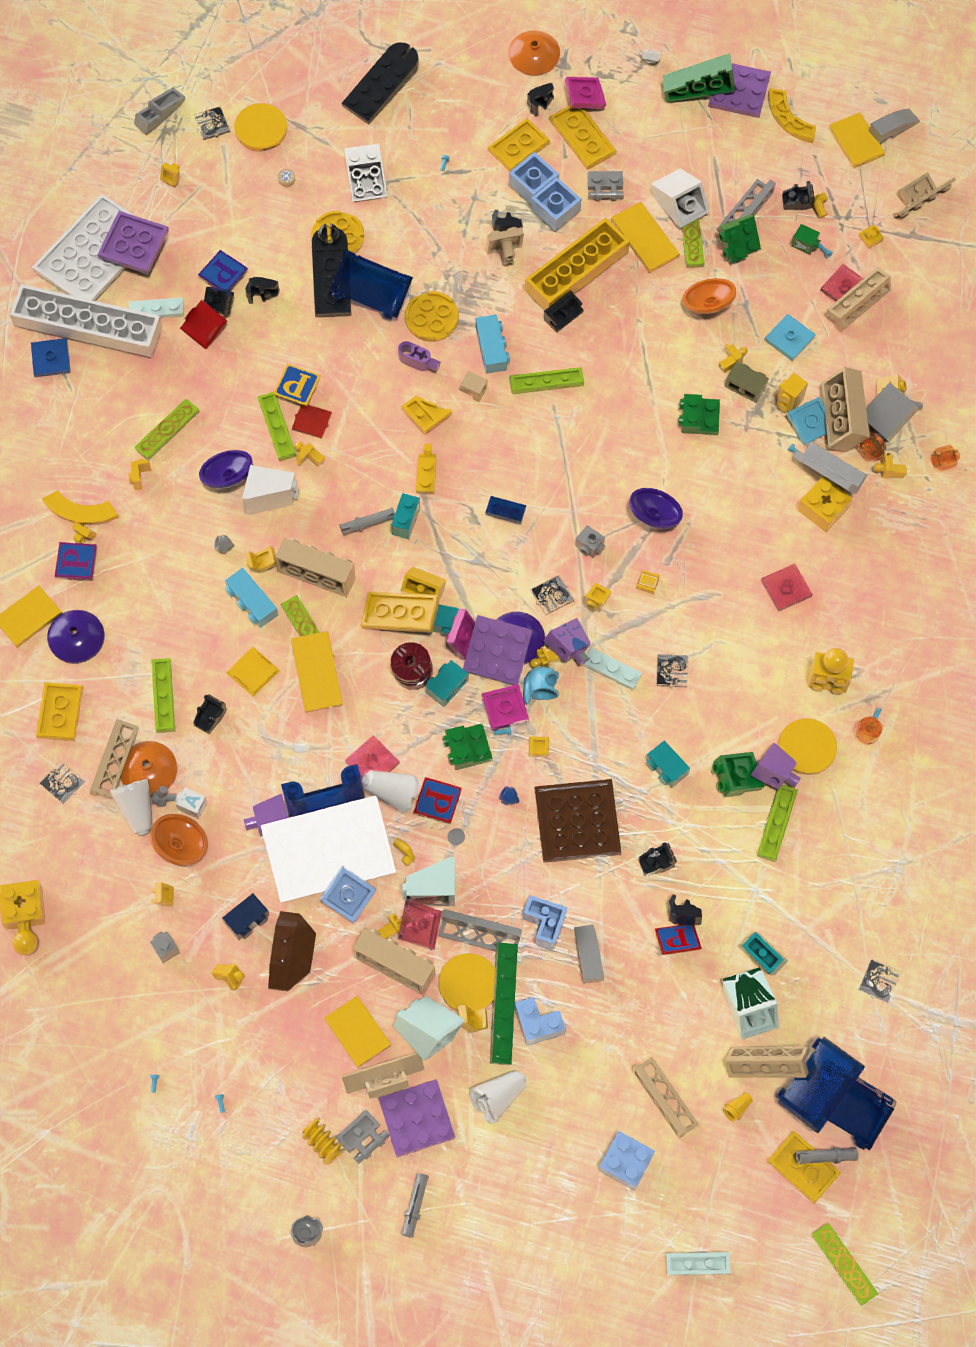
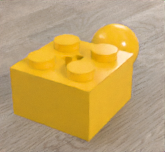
M823 476L800 500L798 511L827 533L850 508L853 498L844 492L845 488L834 484Z
M840 648L830 649L826 654L816 652L811 665L808 687L816 691H832L834 694L846 693L852 680L854 658H849L847 653Z
M39 880L0 885L1 924L5 930L18 928V932L12 939L13 949L19 955H30L38 946L37 936L30 931V926L46 924L42 885Z

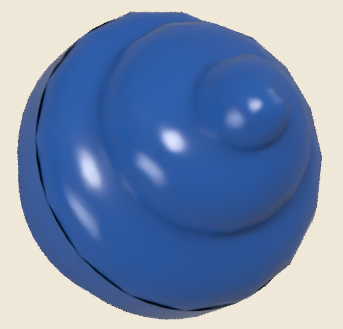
M505 786L499 795L501 803L504 805L519 803L516 789Z

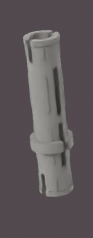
M391 507L361 518L358 516L355 517V520L339 524L342 529L341 533L345 535L357 530L360 532L363 531V528L391 520L395 515L394 508Z
M833 1147V1149L796 1152L798 1164L825 1162L839 1164L842 1161H857L859 1157L856 1147L844 1149Z
M416 1173L408 1210L404 1213L405 1221L401 1235L408 1238L414 1237L417 1220H420L421 1215L419 1212L429 1176Z

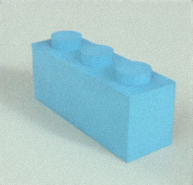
M497 314L476 317L475 327L485 373L507 370V363H510L509 353L505 352L504 349L507 345L505 336L501 335V331H503L502 321H498Z
M243 567L225 580V591L231 598L234 596L237 600L236 604L242 611L245 610L249 614L248 618L253 625L257 624L261 629L278 616L277 607Z

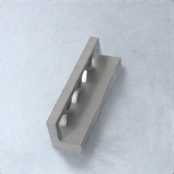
M756 179L719 226L737 220L734 215L736 212H743L739 218L750 214L755 216L774 193L776 182L770 179L765 184ZM757 186L762 188L759 194H755L754 191ZM753 199L750 205L745 207L744 202Z
M444 909L438 937L496 952L495 945L506 939L515 940L514 944L519 945L522 929ZM446 923L455 925L458 931L453 934L444 933ZM472 929L477 936L467 939L462 932ZM492 934L496 941L492 944H486L482 937Z

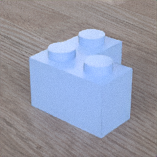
M529 895L523 912V920L540 925L535 940L536 945L554 950L567 915L568 907Z
M535 997L515 1003V1011L526 1046L565 1035L566 1028L560 1010L540 1016Z

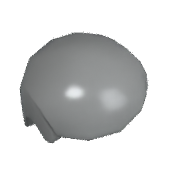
M306 1215L296 1219L291 1226L290 1235L296 1245L308 1248L315 1246L320 1241L323 1226L319 1218H312Z

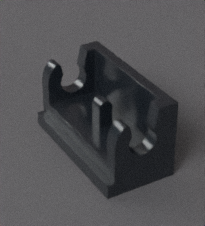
M570 290L544 311V321L558 333L584 312V309L581 307L583 303Z

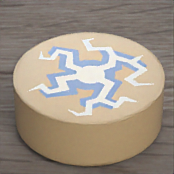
M282 169L279 171L278 182L281 186L290 187L295 183L296 178L293 170Z

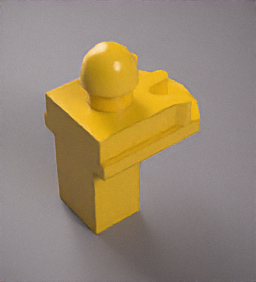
M733 343L725 345L729 356L719 362L724 373L731 370L736 362L743 363L742 356H745L748 352L746 347H741L737 350Z
M302 442L295 444L296 449L300 451L296 456L298 466L307 458L317 467L325 461V457L310 442L306 446Z
M887 453L882 457L880 463L874 465L876 472L881 471V478H904L907 474L906 465L893 464L892 453Z
M543 646L541 649L536 650V659L534 658L530 661V666L532 668L538 666L550 668V665L562 660L553 650L547 652Z
M394 913L388 916L389 923L377 931L385 939L392 938L395 935L400 936L405 932L404 925L410 922V917L404 915L398 919Z
M233 963L229 965L217 964L211 972L216 980H224L231 991L237 990L245 978L244 973Z

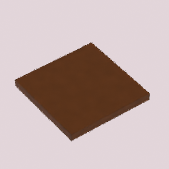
M612 779L535 786L543 863L622 854Z

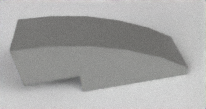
M172 87L150 100L148 107L136 113L134 125L146 134L151 132L171 116L183 103L185 96Z
M910 108L902 109L872 122L869 132L880 144L889 137L891 139L895 138L918 124L920 120Z
M594 924L574 927L584 984L604 981L603 966Z

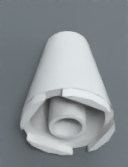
M370 770L362 778L365 790L402 813L407 812L413 804L410 802L412 797H417L419 780L412 774Z
M148 779L112 789L111 795L132 832L137 833L138 836L149 833V829L152 828Z
M512 1071L473 1087L470 1090L472 1092L469 1093V1097L477 1112L482 1111L485 1114L482 1118L488 1123L494 1124L526 1088L527 1080L523 1073Z

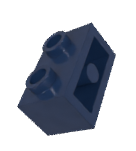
M252 893L223 916L222 920L239 941L250 936L256 926H262L266 923L270 915L268 909Z

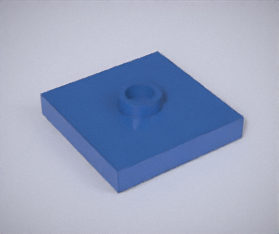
M67 338L31 342L34 377L71 373Z

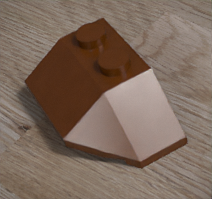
M284 911L279 913L269 964L268 989L288 992L311 973L316 932L300 913Z

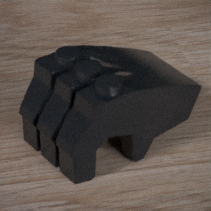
M552 82L535 87L527 94V105L529 106L530 113L535 117L538 116L539 106L546 110L547 104L554 98Z
M806 181V186L799 187L798 184H794L792 188L784 190L782 193L784 210H805L813 207L815 201L813 184L810 181Z
M495 209L493 212L492 227L494 231H507L511 227L523 228L522 220L512 217L510 212H507L505 218L498 217V210Z
M263 277L249 278V282L245 287L249 304H253V297L255 295L261 296L262 302H266L268 298L276 297L280 292L278 281Z
M206 287L204 302L215 311L222 312L221 314H230L234 292L226 289Z
M206 694L203 697L205 699L203 704L197 707L193 725L210 735L224 717L227 708L224 702L210 694Z
M667 842L662 843V846L657 848L651 847L638 858L645 877L668 871L674 868L677 862L671 846Z
M672 894L668 902L669 921L678 925H701L702 910L691 904L688 899H686L684 905H676L675 900L677 896Z

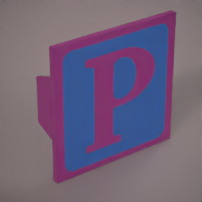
M59 542L54 577L77 581L92 579L97 544Z

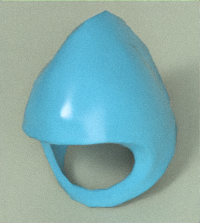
M544 666L535 667L530 670L524 680V702L528 704L531 698L538 700L557 698L559 691L554 687L559 678V673L552 668Z

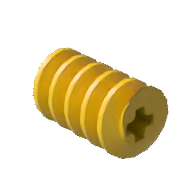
M317 1118L303 1130L302 1139H309L308 1145L310 1147L314 1146L313 1151L315 1153L320 1152L318 1157L320 1159L325 1158L324 1164L329 1165L339 1158L345 1149L339 1150L342 1143L340 1142L335 1145L334 1142L337 1137L329 1138L331 1131L324 1132L323 1130L326 1125L318 1126L321 1119Z

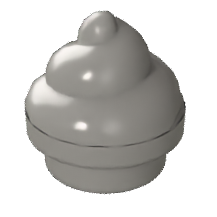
M224 534L218 535L214 542V549L219 553H226L235 546L231 539Z

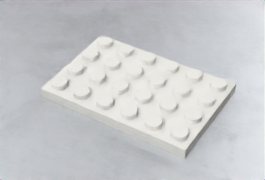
M101 194L32 266L33 271L67 295L95 301L126 268L100 259L97 254L118 211L133 214L104 194Z
M377 796L261 825L280 902L325 891L342 865L364 880L396 872Z

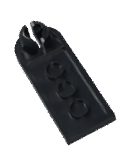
M405 42L392 44L341 103L342 107L369 125L417 69L419 56L414 47L411 48Z
M330 223L331 243H328L327 224L322 225L312 237L315 317L351 315L347 236L332 223Z

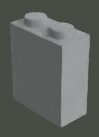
M889 382L866 408L869 429L873 427L877 431L875 435L882 441L887 439L890 442L919 410V407Z

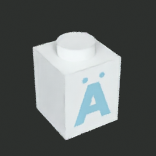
M184 787L182 792L178 793L175 799L179 811L197 819L201 817L208 803L206 796Z

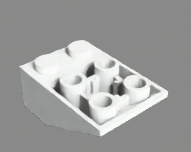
M380 144L344 148L352 202L387 197Z

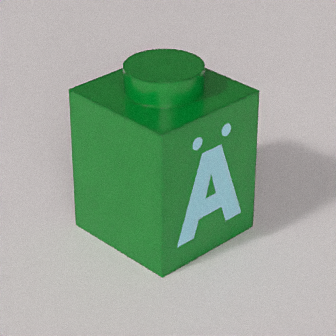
M800 224L793 236L791 247L811 255L812 251L817 250L820 245V232Z

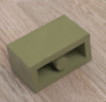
M736 362L726 378L725 387L757 403L767 387L769 378L761 372L750 369L746 364Z

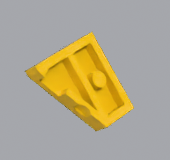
M414 396L402 405V410L424 434H427L452 415L451 409L447 408L446 410L438 407L436 403L425 401L418 396Z

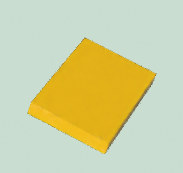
M861 112L829 125L831 133L853 168L885 156V151L881 144L869 132L870 127Z
M526 118L488 146V151L510 172L532 153L535 152L537 154L548 146L550 139Z
M38 585L0 613V629L18 648L53 622L56 617L62 614V611Z
M44 682L36 738L75 741L83 685Z
M358 995L324 1017V1020L357 1068H360L391 1046V1043Z
M793 1131L767 1163L815 1204L841 1172L830 1162L798 1164V1161H796L797 1151L816 1149L798 1133Z

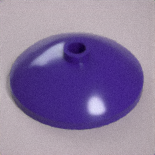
M228 450L218 453L201 466L199 478L205 486L210 488L224 489L242 482L248 476L250 465H253L252 457L249 453L242 450Z
M640 488L635 490L629 498V506L635 517L650 527L669 529L676 527L682 520L683 511L680 504L672 496L661 490Z
M70 610L60 614L51 623L47 633V642L51 652L59 660L70 664L83 663L95 657L101 650L105 639L104 628L100 620L94 614L85 610ZM74 629L77 630L76 633H74V634L71 633L72 630H74Z
M520 611L508 612L498 617L496 620L533 630L524 665L530 663L532 659H536V650L541 649L545 645L543 641L545 639V632L541 623L534 616Z

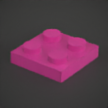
M599 77L565 78L564 82L572 108H605L606 101Z
M459 608L457 615L454 617L451 632L447 635V643L460 660H465L475 621L466 609Z
M519 684L482 693L491 731L529 722Z

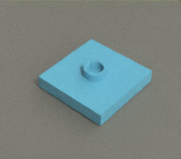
M787 313L765 337V341L791 361H794L815 338L816 334Z
M820 397L787 413L803 446L827 434L825 407Z

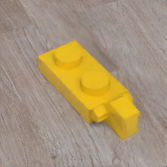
M424 443V453H419L416 493L419 494L435 493L437 459L436 454H432V444Z

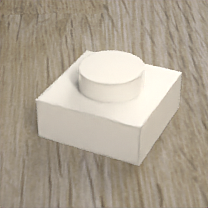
M644 49L642 58L646 59L645 61L648 63L659 62L662 52Z

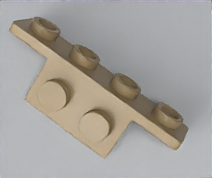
M926 172L898 189L897 191L905 206L893 213V217L900 215L902 218L910 213L909 209L913 207L916 209L924 204L923 201L927 198L931 200L938 196V191L942 190L944 192L952 187L951 183L956 181L955 177L946 180L936 187L931 176Z
M415 1052L342 1075L347 1094L367 1088L369 1098L372 1099L409 1087L406 1076L423 1071L425 1068L422 1058Z

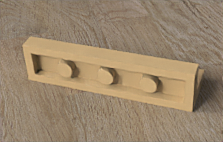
M879 267L875 268L827 309V314L836 320L838 331L842 332L891 291V276Z
M116 719L90 788V795L96 797L97 794L113 798L111 791L108 792L99 788L101 783L108 779L112 784L111 790L117 787L139 726ZM122 726L133 730L130 737L122 738L120 734ZM122 744L125 753L117 757L114 748ZM116 761L119 769L110 775L107 769L108 764Z
M808 1046L731 1047L725 1059V1065L729 1078H806L808 1069L805 1060L810 1050Z
M653 1057L633 1067L632 1072L678 1139L699 1126V1123ZM652 1064L656 1070L655 1078L650 1077L644 1068ZM656 1082L665 1083L668 1087L666 1095L661 1094L656 1087ZM668 1099L677 1100L679 1103L678 1112L672 1110L667 1103ZM679 1117H688L692 1125L685 1129Z

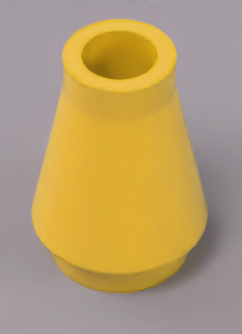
M745 1092L743 1095L725 1104L723 1109L725 1116L732 1122L740 1120L753 1102V1099Z

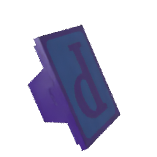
M219 250L200 271L198 276L207 281L213 288L230 290L248 268L222 250Z

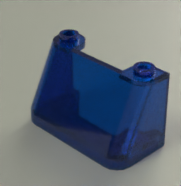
M345 249L341 255L329 291L336 298L342 299L343 296L383 312V317L392 320L393 317L397 318L413 277L399 273V271L385 267Z
M358 764L348 766L342 770V784L304 793L302 786L295 781L281 784L289 818L365 799Z
M825 1036L822 1039L818 1037L811 1046L814 1048V1051L806 1061L807 1077L794 1078L787 1089L782 1087L776 1096L779 1099L777 1103L817 1134L824 1127L865 1068L862 1062Z
M825 1059L798 1107L801 1108L800 1111L806 1116L811 1117L818 1114L851 1134L857 1147L863 1150L866 1148L871 1150L894 1111L897 1101L835 1062Z

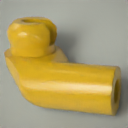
M825 192L818 193L814 201V207L819 218L828 215L823 205V202L828 200Z
M400 838L395 839L393 846L405 855L401 859L402 863L410 866L415 861L411 846Z

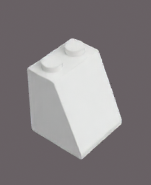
M681 168L651 183L655 200L679 228L710 212L702 181Z
M250 465L242 497L245 514L252 515L292 506L294 500L298 499L299 496L298 480L295 478V472Z

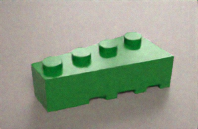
M730 53L663 75L666 103L735 92Z

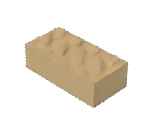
M844 366L822 381L821 385L828 446L831 449L847 452L868 439L870 435L862 371Z
M283 538L275 555L277 571L279 573L346 598L356 579L354 563L351 560L338 558L328 551H319L312 545L300 544L299 541L293 538Z
M364 927L352 948L354 958L424 996L435 978L433 962L426 957L421 959L416 956V953L410 948L405 947L403 949L399 947L398 943L391 938L385 939L381 937L377 930L373 928L368 930Z

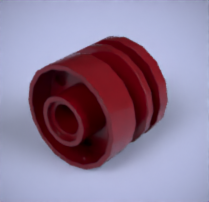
M406 642L399 645L393 651L391 668L397 683L409 690H418L425 687L428 680L433 676V664L427 649L421 644Z

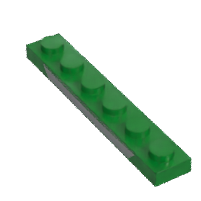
M498 942L496 946L490 1064L512 1065L518 944Z

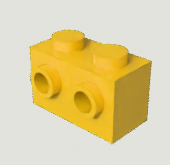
M794 372L787 380L784 379L779 385L780 391L776 396L778 397L776 405L779 409L788 413L797 408L804 400L808 382Z
M411 567L405 573L401 591L408 594L438 595L441 598L447 580Z

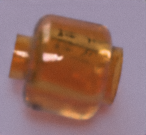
M869 433L870 437L859 444V450L868 460H880L885 455L887 445L878 434Z
M952 445L935 448L933 454H931V462L934 468H938L940 471L955 468L958 460H960L958 449H954Z
M871 716L861 719L856 728V736L859 741L864 744L877 742L883 730L881 722Z

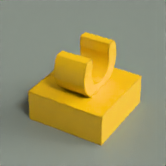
M165 162L161 165L160 179L175 187L179 183L180 165L176 163L170 165Z
M876 225L862 230L858 235L868 249L884 240Z
M75 522L72 529L77 531L73 540L78 543H85L87 538L94 539L97 534L78 522Z
M163 882L155 883V888L151 889V892L155 893V899H152L151 902L166 907L173 906L174 887Z

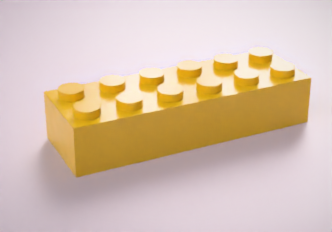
M604 218L525 279V291L546 310L570 290L573 294L578 292L629 252L630 240L607 218Z

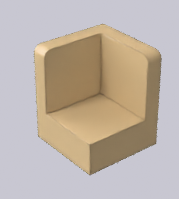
M467 371L460 383V387L473 392V400L480 402L488 388V379Z

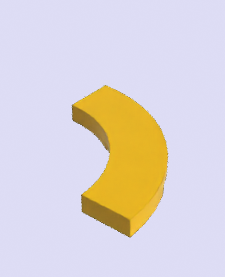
M770 88L769 106L776 122L791 136L813 144L816 125L806 123L792 114L787 101V91Z
M59 490L42 498V501L51 512L71 523L78 522L83 525H97L119 518L109 500L97 505H80L65 498Z

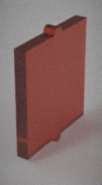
M301 404L298 413L295 414L292 430L322 439L326 428L329 427L328 423L332 411Z

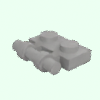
M588 171V190H595L588 192V199L601 200L602 198H611V200H617V198H624V191H617L623 190V171Z
M366 1109L336 1137L349 1154L355 1148L360 1152L354 1157L356 1162L360 1164L364 1159L367 1160L371 1157V1153L378 1146L382 1147L385 1144L384 1141L390 1135L385 1130L380 1135L375 1132L380 1127V1124ZM370 1136L373 1141L364 1147L361 1143Z

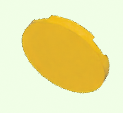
M256 103L247 106L237 115L234 124L235 134L244 147L254 151H263V149L278 146L284 140L287 133V121L282 111L277 107L266 103Z
M330 211L321 215L312 228L311 241L314 233L322 225L327 224L328 243H331L330 223H332L347 236L348 257L350 258L355 255L364 243V228L360 220L354 215L341 211Z
M428 291V293L415 296L410 300L405 310V323L408 330L416 338L423 341L436 342L446 339L456 330L459 322V311L453 299L437 291Z
M803 718L791 722L785 727L779 739V747L797 763L792 771L799 774H819L825 771L833 763L837 753V741L834 733L826 724L816 719Z
M465 953L453 957L444 965L439 976V991L443 1000L451 1009L459 1012L458 1006L464 1004L474 1012L485 1009L494 1000L495 968L489 960L477 954Z

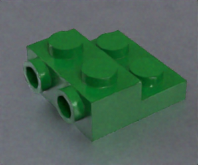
M750 214L719 226V238L724 246L722 253L724 258L731 263L748 257L747 254L761 249L754 215Z
M684 394L683 399L679 401V410H682V415H679L678 426H682L681 433L718 435L720 399L702 398V395Z
M483 723L464 727L463 725L445 730V736H442L445 747H449L448 760L450 765L454 764L455 770L493 761Z
M753 752L720 755L713 761L712 770L714 774L718 775V789L720 792H723L724 797L738 796L744 792L762 790L765 787L762 781L751 776L757 766Z

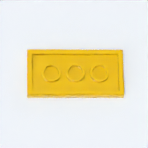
M569 105L549 116V121L586 170L617 154L616 149L584 108H572Z
M641 201L611 217L615 227L630 240L629 246L649 273L680 256V253Z
M368 592L360 626L363 629L432 633L440 597L438 595Z
M329 632L291 638L305 713L343 706Z

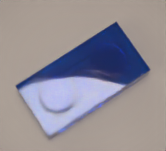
M490 496L485 515L522 524L527 505Z

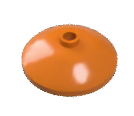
M538 30L526 31L517 35L510 43L509 60L513 67L523 74L531 76L543 75L553 70L558 64L560 47L557 41L548 33Z
M712 278L691 285L684 292L682 300L688 310L698 314H710L728 307L736 298L737 291L735 285L729 280Z
M144 741L137 743L129 751L120 776L123 785H129L132 782L148 779L150 797H152V792H156L161 786H165L168 790L174 783L178 769L176 758L168 747L159 742ZM146 762L150 763L148 767H144L143 764Z
M167 814L155 821L150 831V841L156 853L167 862L175 865L188 866L199 862L208 848V840L203 828L193 819L181 814Z

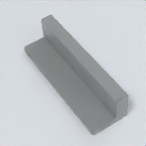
M810 442L804 454L796 450L793 456L854 494L858 493L867 477V474L814 442Z

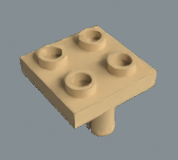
M511 227L507 231H493L488 234L486 242L487 255L501 252L504 266L514 265V249L522 247L524 238L523 228Z

